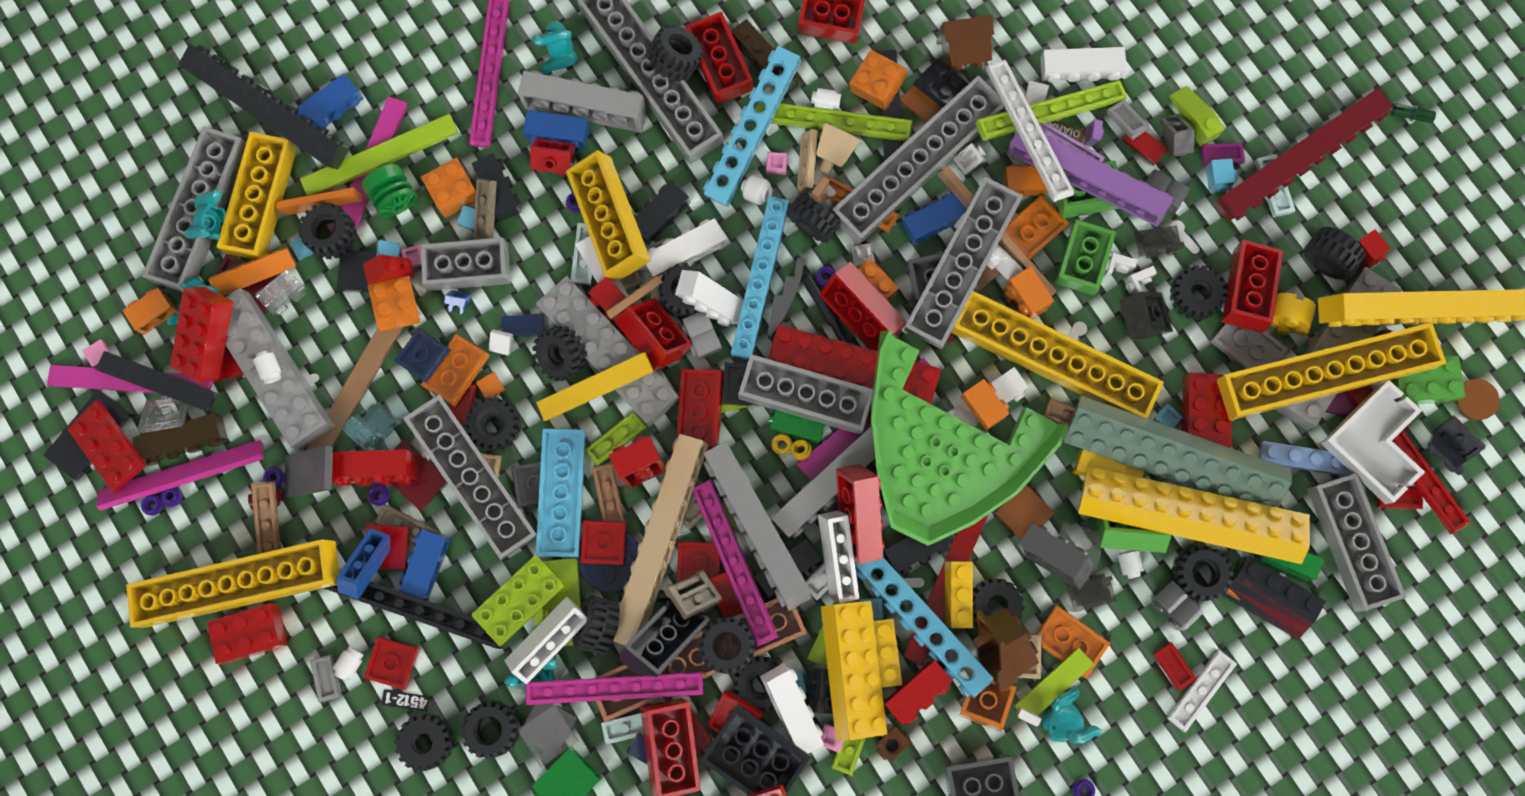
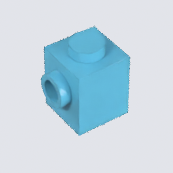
M1232 159L1211 160L1206 166L1209 190H1216V192L1228 191L1237 180V171L1233 167Z

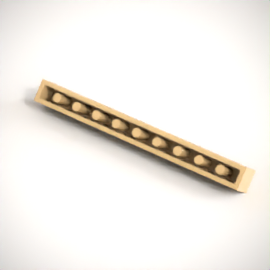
M679 434L678 439H675L673 443L672 457L667 461L665 477L659 484V495L652 504L653 512L651 518L646 522L644 538L638 545L639 553L637 559L632 563L630 579L624 586L625 594L623 600L618 604L620 618L614 642L626 645L649 622L705 457L703 453L707 451L709 446L702 440Z

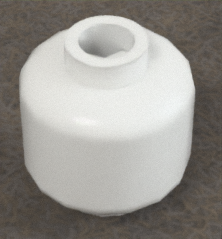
M752 175L747 180H744L741 185L744 199L757 205L768 202L769 196H772L773 189L770 182L759 176Z

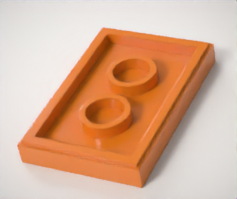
M1040 195L1010 221L1005 232L1024 254L1031 259L1070 223L1066 219H1061L1060 213Z
M457 334L454 335L447 346L451 349L450 353L426 384L424 381L421 383V386L437 396L440 394L443 400L454 407L490 356L487 352Z
M1058 605L1053 607L1036 632V634L1041 635V648L1061 662L1079 647L1094 663L1082 675L1085 679L1088 678L1111 644Z

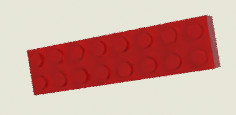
M778 324L768 359L873 389L878 351ZM914 362L902 390L932 404L941 368Z

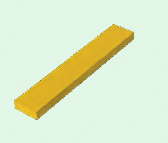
M641 353L536 403L543 420L548 421L651 374L653 370L646 353Z

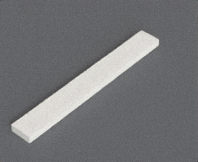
M1003 60L988 65L986 71L1053 202L1072 196L1074 190L1007 61Z

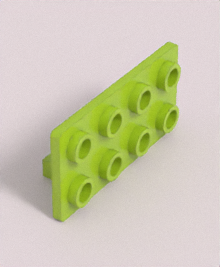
M535 555L473 612L472 617L498 646H502L553 599L565 585Z
M576 558L543 561L565 587L534 615L535 626H538L566 597L572 600L578 607L581 606L578 560ZM572 638L564 646L573 645Z

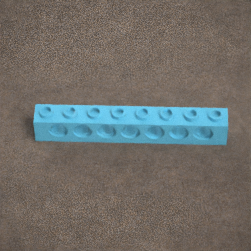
M777 46L775 51H771L768 57L769 64L766 69H762L758 78L760 82L757 88L754 87L749 96L751 100L748 106L745 105L740 114L742 118L739 124L734 125L731 131L732 138L729 143L726 142L722 149L723 156L720 161L715 163L713 167L714 174L711 180L708 179L704 185V195L726 207H729L801 63L800 56L780 46ZM782 67L784 71L781 75L773 74L774 69ZM768 85L775 87L771 94L764 92ZM758 104L765 105V109L762 112H756L755 107ZM749 122L756 123V127L752 131L746 130V125ZM739 141H747L744 149H737ZM733 158L737 159V165L734 168H729L728 161ZM722 177H728V183L725 186H719L718 184L719 179Z
M772 196L768 198L732 346L731 357L733 359L748 362L750 355H754L787 218L786 211L789 209V200Z
M884 558L862 564L855 563L856 575L863 582L867 580L871 584L869 589L877 598L881 596L886 601L884 606L890 613L896 612L898 614L900 624L906 630L910 628L916 634L913 636L916 642L921 647L925 645L930 650L928 655L937 663L940 661L943 664L947 675L952 680L955 678L961 684L958 688L966 697L970 695L974 699L993 682L994 678ZM876 570L884 573L883 577L879 580L872 578V573ZM895 586L898 589V593L894 596H889L886 593L887 588ZM909 602L913 605V608L910 612H903L900 609L901 605ZM920 618L928 622L927 626L923 629L915 625V622ZM933 635H940L943 641L940 645H933L930 642V638ZM949 651H954L958 658L954 662H949L946 660L945 654ZM963 668H969L972 670L973 676L969 679H964L960 675V671Z

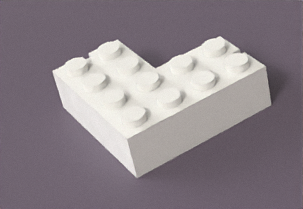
M1390 380L1381 383L1321 442L1353 474L1357 473L1360 481L1385 504L1394 503L1408 489L1407 486H1411L1425 473L1424 470L1392 442L1422 410L1408 397L1395 402L1394 399L1401 397L1404 393Z

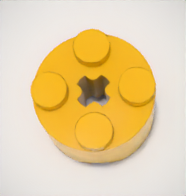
M1279 293L1276 297L1273 323L1270 326L1276 328V332L1281 335L1296 333L1301 336H1307L1314 317L1316 304L1306 297L1303 300L1296 299V294Z

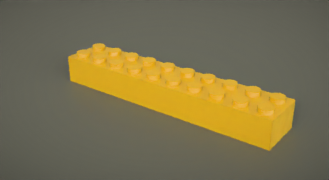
M1525 289L1337 294L1318 298L1319 324L1328 323V327H1341L1342 325L1354 327L1362 325L1379 326L1381 324H1386V326L1400 324L1416 325L1431 322L1433 324H1437V322L1442 324H1454L1456 322H1461V324L1475 322L1490 323L1493 322V319L1497 323L1525 320Z
M974 291L951 332L1084 397L1147 419L1164 384L1163 381Z
M1431 322L1225 374L1217 379V383L1229 420H1234L1435 369L1446 364V360Z
M1091 466L1087 467L1078 514L1298 564L1303 563L1310 547L1309 514Z
M317 540L126 584L130 627L148 628L337 585V576L340 573L336 541Z

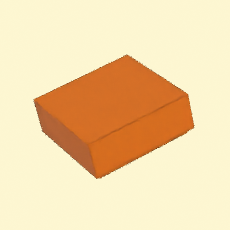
M495 372L476 382L485 398L490 397L492 399L505 391Z

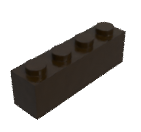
M746 18L732 29L731 33L739 50L761 73L763 68H767L769 64L768 57L774 49ZM775 68L773 74L781 75L784 68ZM796 73L784 97L798 87V75Z
M216 413L133 437L134 447L147 466L160 464V460L177 459L181 457L180 454L186 452H199L202 447H216L221 445L222 441L228 440L223 416Z

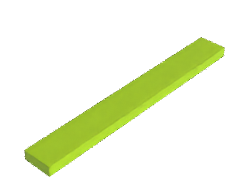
M1117 80L1029 106L1039 125L1112 105L1123 99L1126 100L1128 97L1121 81ZM1008 112L978 119L975 122L983 141L1017 132Z
M780 103L770 123L822 131L824 124L829 123L849 134L898 141H907L910 138L912 120ZM758 104L755 107L756 112H762L765 109L764 104Z
M447 114L344 159L338 170L326 167L300 180L307 196L324 193L368 174L377 168L457 135L459 132L452 116Z

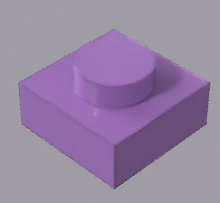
M1095 119L1087 125L1084 145L1093 146L1102 139L1104 133L1102 129L1103 121Z

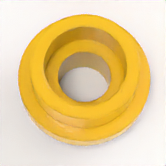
M778 434L773 438L772 449L775 453L785 455L791 451L793 443L788 435ZM780 441H784L786 443V446L784 448H780L778 446V443Z
M806 440L795 441L791 448L792 456L800 461L807 459L812 453V447ZM801 449H805L804 452L799 453Z

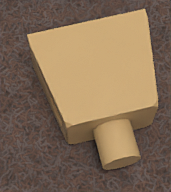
M825 123L816 152L817 156L823 158L819 170L830 175L834 164L843 167L862 139L829 123Z

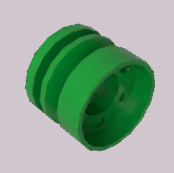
M396 164L377 168L366 176L362 182L364 192L372 200V205L381 218L399 215L409 209L417 200L416 192L412 189L411 184L406 182L405 174Z

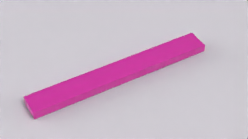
M488 0L469 140L471 147H491L510 0Z
M388 96L366 150L395 138L407 110V102ZM370 173L354 179L350 188L353 187L362 195L363 202L342 205L341 207L354 221L356 229L369 201L362 188V182ZM336 223L334 224L329 237H331L336 230Z
M924 357L918 361L919 363L930 365ZM872 401L869 407V411L867 414L862 434L865 433L872 426ZM838 429L814 449L807 459L800 461L797 464L798 468L812 481L861 435Z
M50 365L47 385L51 387L159 394L95 370L96 368ZM166 373L209 390L212 388L213 380L199 383L182 373Z
M257 440L131 480L119 492H112L109 487L99 490L96 506L101 511L263 460L264 444L261 440Z
M710 479L695 486L693 490L694 496L757 646L778 638L779 636L713 481Z
M703 672L660 674L658 677L640 675L528 682L526 684V705L704 694Z

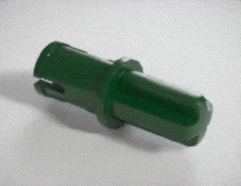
M1395 103L1392 108L1394 111L1391 112V116L1408 118L1409 121L1418 120L1433 123L1436 118L1435 111L1418 108L1417 105L1412 107Z

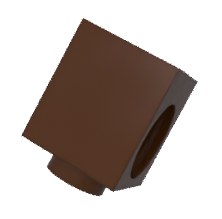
M893 726L887 732V735H884L875 743L879 747L876 752L884 760L889 758L893 761L911 742L896 726ZM889 739L897 741V748L894 751L886 749L885 745Z

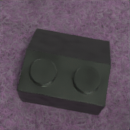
M1139 292L1119 300L1121 305L1120 311L1127 325L1126 332L1131 340H1142L1173 332L1162 293Z

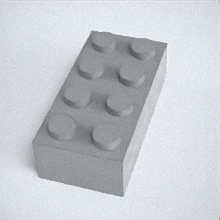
M504 238L421 245L422 285L428 291L510 284L509 250Z

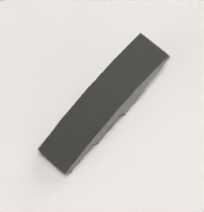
M797 257L794 277H785L783 295H774L767 334L769 340L773 339L778 324L782 325L793 306L801 284L805 258Z

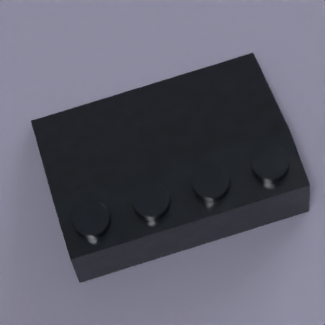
M737 705L701 759V762L747 795L781 784L787 794L811 758V755Z

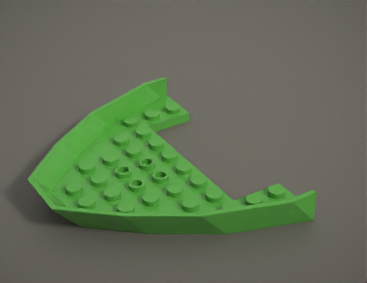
M890 330L880 331L871 406L877 476L881 482L880 489L891 528L929 546L974 525L1016 496L1061 446L1069 425L1057 424L1041 414L1023 407L1006 444L902 390L920 350L892 336L893 332Z

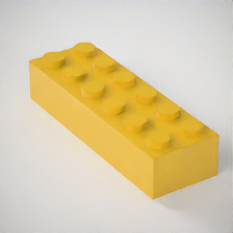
M253 132L249 133L220 233L221 237L217 244V248L225 254L252 260L268 254L280 212L276 209V202L284 198L297 152V147L292 142L284 138Z
M597 150L566 171L604 276L620 281L651 262L612 158Z
M871 601L821 606L836 740H856L887 735Z

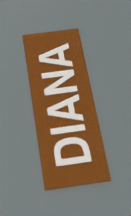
M1057 120L1048 122L1051 126L1083 143L1086 133L1085 129Z

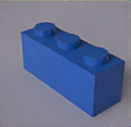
M342 74L297 107L299 110L298 114L301 116L304 114L314 120L313 124L316 126L321 125L327 128L331 122L340 119L346 111L358 106L364 98L347 76Z
M527 110L523 134L530 143H533L535 138L573 143L575 144V150H579V148H586L590 126L585 118Z
M950 192L942 196L941 200L936 203L931 201L925 204L923 209L918 212L913 210L907 213L902 225L914 246L954 226L967 209Z
M371 528L368 530L337 576L339 593L357 600L360 598L391 551L389 535Z
M422 529L421 532H418L414 544H416L414 552L410 553L407 560L409 566L406 573L402 574L399 582L401 585L399 591L421 599L430 598L451 537L428 529Z

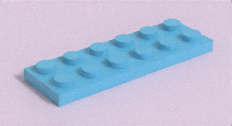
M543 429L536 541L537 556L580 557L585 430Z

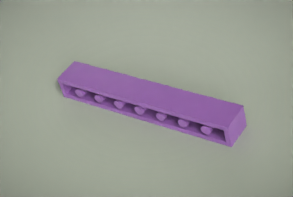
M1017 132L1010 142L1008 154L1035 167ZM1046 136L1071 185L1156 227L1159 226L1174 197L1149 186L1146 182L1136 180L1130 177L1129 174L1120 172L1106 163H1101L1090 155L1083 154L1069 145H1064L1051 136Z

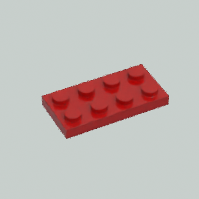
M681 369L676 439H678L679 434L702 440L709 445L707 451L719 445L724 371Z
M101 401L92 403L67 428L112 492H119L147 465Z

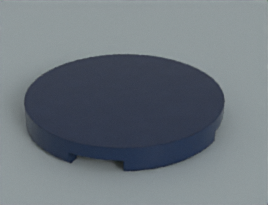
M626 532L624 565L581 564L580 552L579 567L582 576L588 584L600 591L618 592L623 590L626 582L630 579L632 563L637 559L639 543L631 534Z

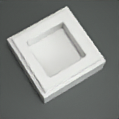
M493 329L490 332L489 351L509 355L511 353L513 334Z
M1020 706L1016 712L1018 718L1034 726H1039L1042 720L1040 716Z

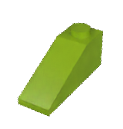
M1188 86L1169 95L1179 114L1194 129V137L1200 147L1218 138L1224 131L1225 127L1216 113Z

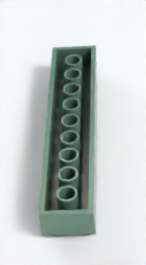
M1081 396L1064 440L1067 444L1196 490L1279 508L1292 483V474L1289 468Z

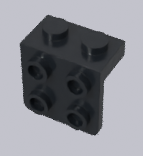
M1455 415L1433 430L1427 444L1430 453L1435 457H1439L1450 472H1455L1459 476L1464 472L1467 461L1486 447Z
M808 667L806 675L807 692L806 699H804L806 706L809 705L813 713L833 714L828 669Z

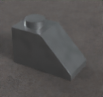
M1180 114L1160 117L1159 121L1164 141L1173 156H1184L1187 153H1193L1194 129Z

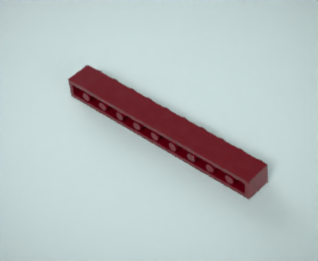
M1379 88L1375 89L1221 196L1213 204L1227 222L1234 218L1236 221L1240 220L1248 214L1246 212L1248 208L1251 207L1254 210L1264 203L1261 199L1266 196L1270 199L1280 192L1277 189L1282 185L1286 188L1295 181L1294 176L1298 174L1301 177L1310 171L1309 166L1314 163L1317 166L1327 159L1324 155L1327 153L1333 155L1342 148L1340 146L1341 143L1345 142L1348 144L1357 138V132L1360 131L1363 134L1373 127L1371 122L1375 120L1378 123L1388 116L1386 112L1393 108V106Z

